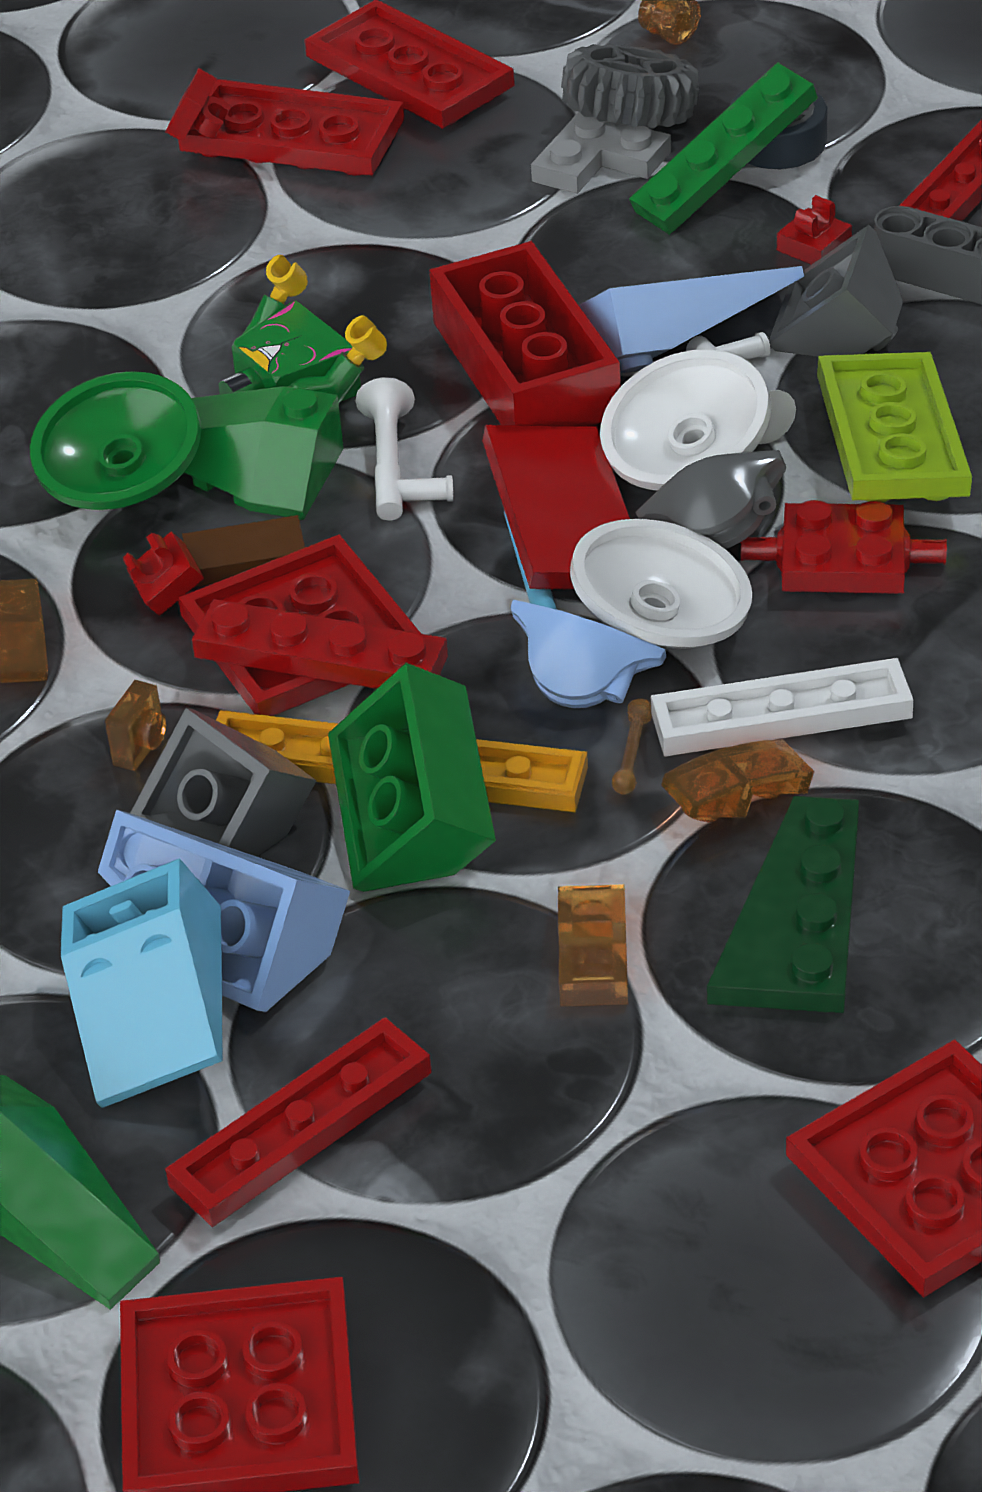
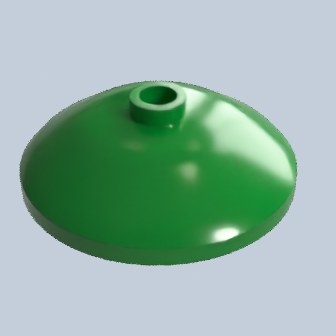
M146 372L108 374L74 387L58 398L46 410L37 423L31 438V464L42 487L54 498L65 504L90 510L128 507L157 495L183 474L198 450L201 439V422L196 406L189 394L181 386L168 378Z

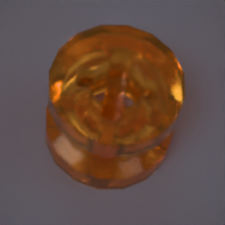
M642 0L638 11V21L642 28L653 34H660L662 39L673 45H680L686 42L694 34L701 17V8L696 0Z

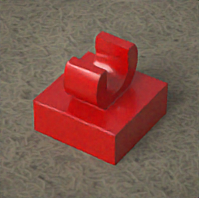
M198 68L165 130L167 134L183 142L192 125H194L196 130L205 137L211 139L216 137L231 107L227 102L218 97L208 96L217 79L216 77Z
M815 195L812 198V209H798L794 219L777 233V251L812 265L852 237V225L834 218L836 211L834 202Z
M172 531L164 538L155 533L148 535L146 538L152 548L137 560L129 553L123 556L127 571L144 603L159 616L177 602L178 597L185 595L204 579L186 544Z

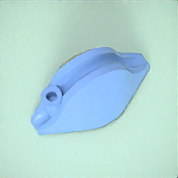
M518 600L512 601L511 612L513 618L528 637V661L535 684L543 695L558 705L569 708H587L597 705L606 699L615 703H623L634 674L660 666L666 658L664 648L610 626L565 611Z

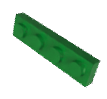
M777 62L629 198L635 213L670 235L818 99L814 84Z

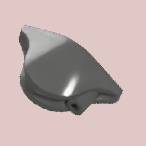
M779 450L731 453L706 457L687 465L677 472L636 511L639 519L664 521L685 527L708 537L724 549H727L750 536L758 528L764 515H768L775 510L776 500L772 490L785 473L786 464Z

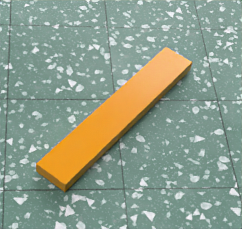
M219 711L216 721L276 750L317 780L316 782L336 784L328 733L338 725L337 723ZM476 739L488 802L576 812L588 769L587 752Z

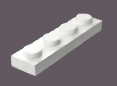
M898 658L651 695V714L665 757L913 718V697Z

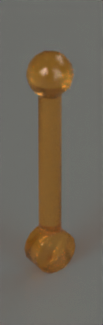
M635 699L628 704V719L631 721L621 769L614 773L611 780L613 789L622 795L632 792L637 784L633 768L643 724L648 723L652 719L651 702L645 699Z

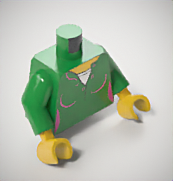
M283 255L274 256L266 267V275L275 287L270 296L264 294L250 324L243 334L234 340L231 347L235 374L219 382L220 394L285 386L306 388L316 392L338 395L339 403L355 397L357 391L361 388L360 374L364 370V366L361 363L364 359L374 360L384 354L387 348L385 336L366 316L361 315L349 323L344 338L297 300L286 305L287 297L297 296L306 289L308 283L307 275L298 263L294 262L291 266L290 262Z

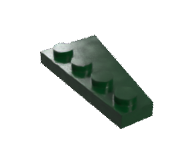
M793 797L708 982L707 1004L844 1013L859 821L858 799Z

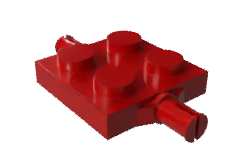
M810 500L803 503H785L784 525L778 532L777 537H747L741 542V561H777V566L782 572V591L904 593L905 573L909 569L910 563H943L946 565L947 539H910V534L904 527V505L886 504L879 501H869L862 504H827L818 500Z

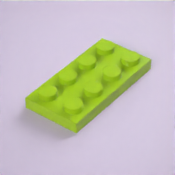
M931 352L818 356L817 377L852 501L886 502L890 499L913 498L941 501L949 497L970 496L972 474Z

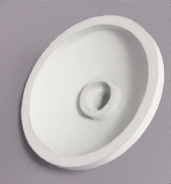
M707 349L673 354L659 359L638 371L614 394L602 418L600 427L601 445L610 466L621 478L638 487L658 491L677 472L698 460L714 455L753 452L763 438L770 421V394L760 372L750 362L740 356L725 351Z
M625 519L600 525L580 539L571 560L570 577L572 585L581 601L598 620L607 626L662 648H697L724 640L738 631L743 625L752 603V587L749 578L739 562L727 550L704 535L664 521Z

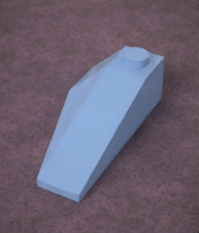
M802 266L609 288L583 302L579 307L619 360L620 372L630 373L640 371L653 363L652 358L680 345L803 278L804 273Z
M116 810L98 873L110 886H113L180 858L221 906L222 996L257 1011L267 1012L331 955L350 890L201 837Z

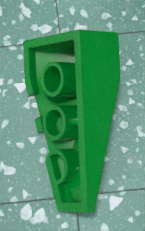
M283 386L191 398L196 406L201 422V439L198 450L192 462L184 471V473L192 476L193 485L205 491H210L213 487L224 490L233 495L234 504L249 511L282 517L298 515L300 520H304L344 449L338 395L316 392L306 388Z
M0 1075V1235L111 1310L160 1263L159 1253L55 1107L6 1075Z

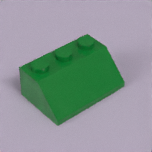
M405 663L328 733L353 889L362 892L453 876L496 841L466 686Z

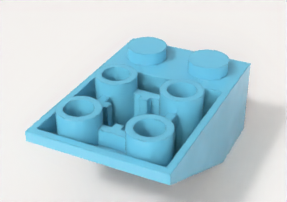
M180 858L63 906L61 960L96 1103L101 1108L223 1061L221 906Z

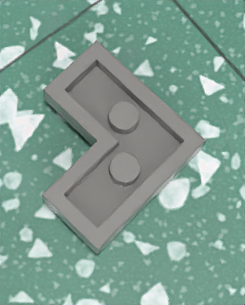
M578 112L532 162V182L578 194L601 167L648 179L671 153V135L650 130L646 126L634 128L631 125H616L608 121L599 122L595 117H584Z

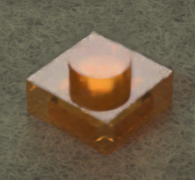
M134 680L106 717L105 725L114 766L136 771L150 750H155L161 744L166 730V717L161 712L157 685Z

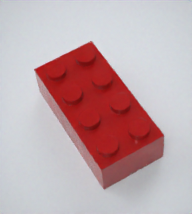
M532 241L429 269L434 324L501 425L595 426L602 422L604 412L610 400L621 387L620 362Z

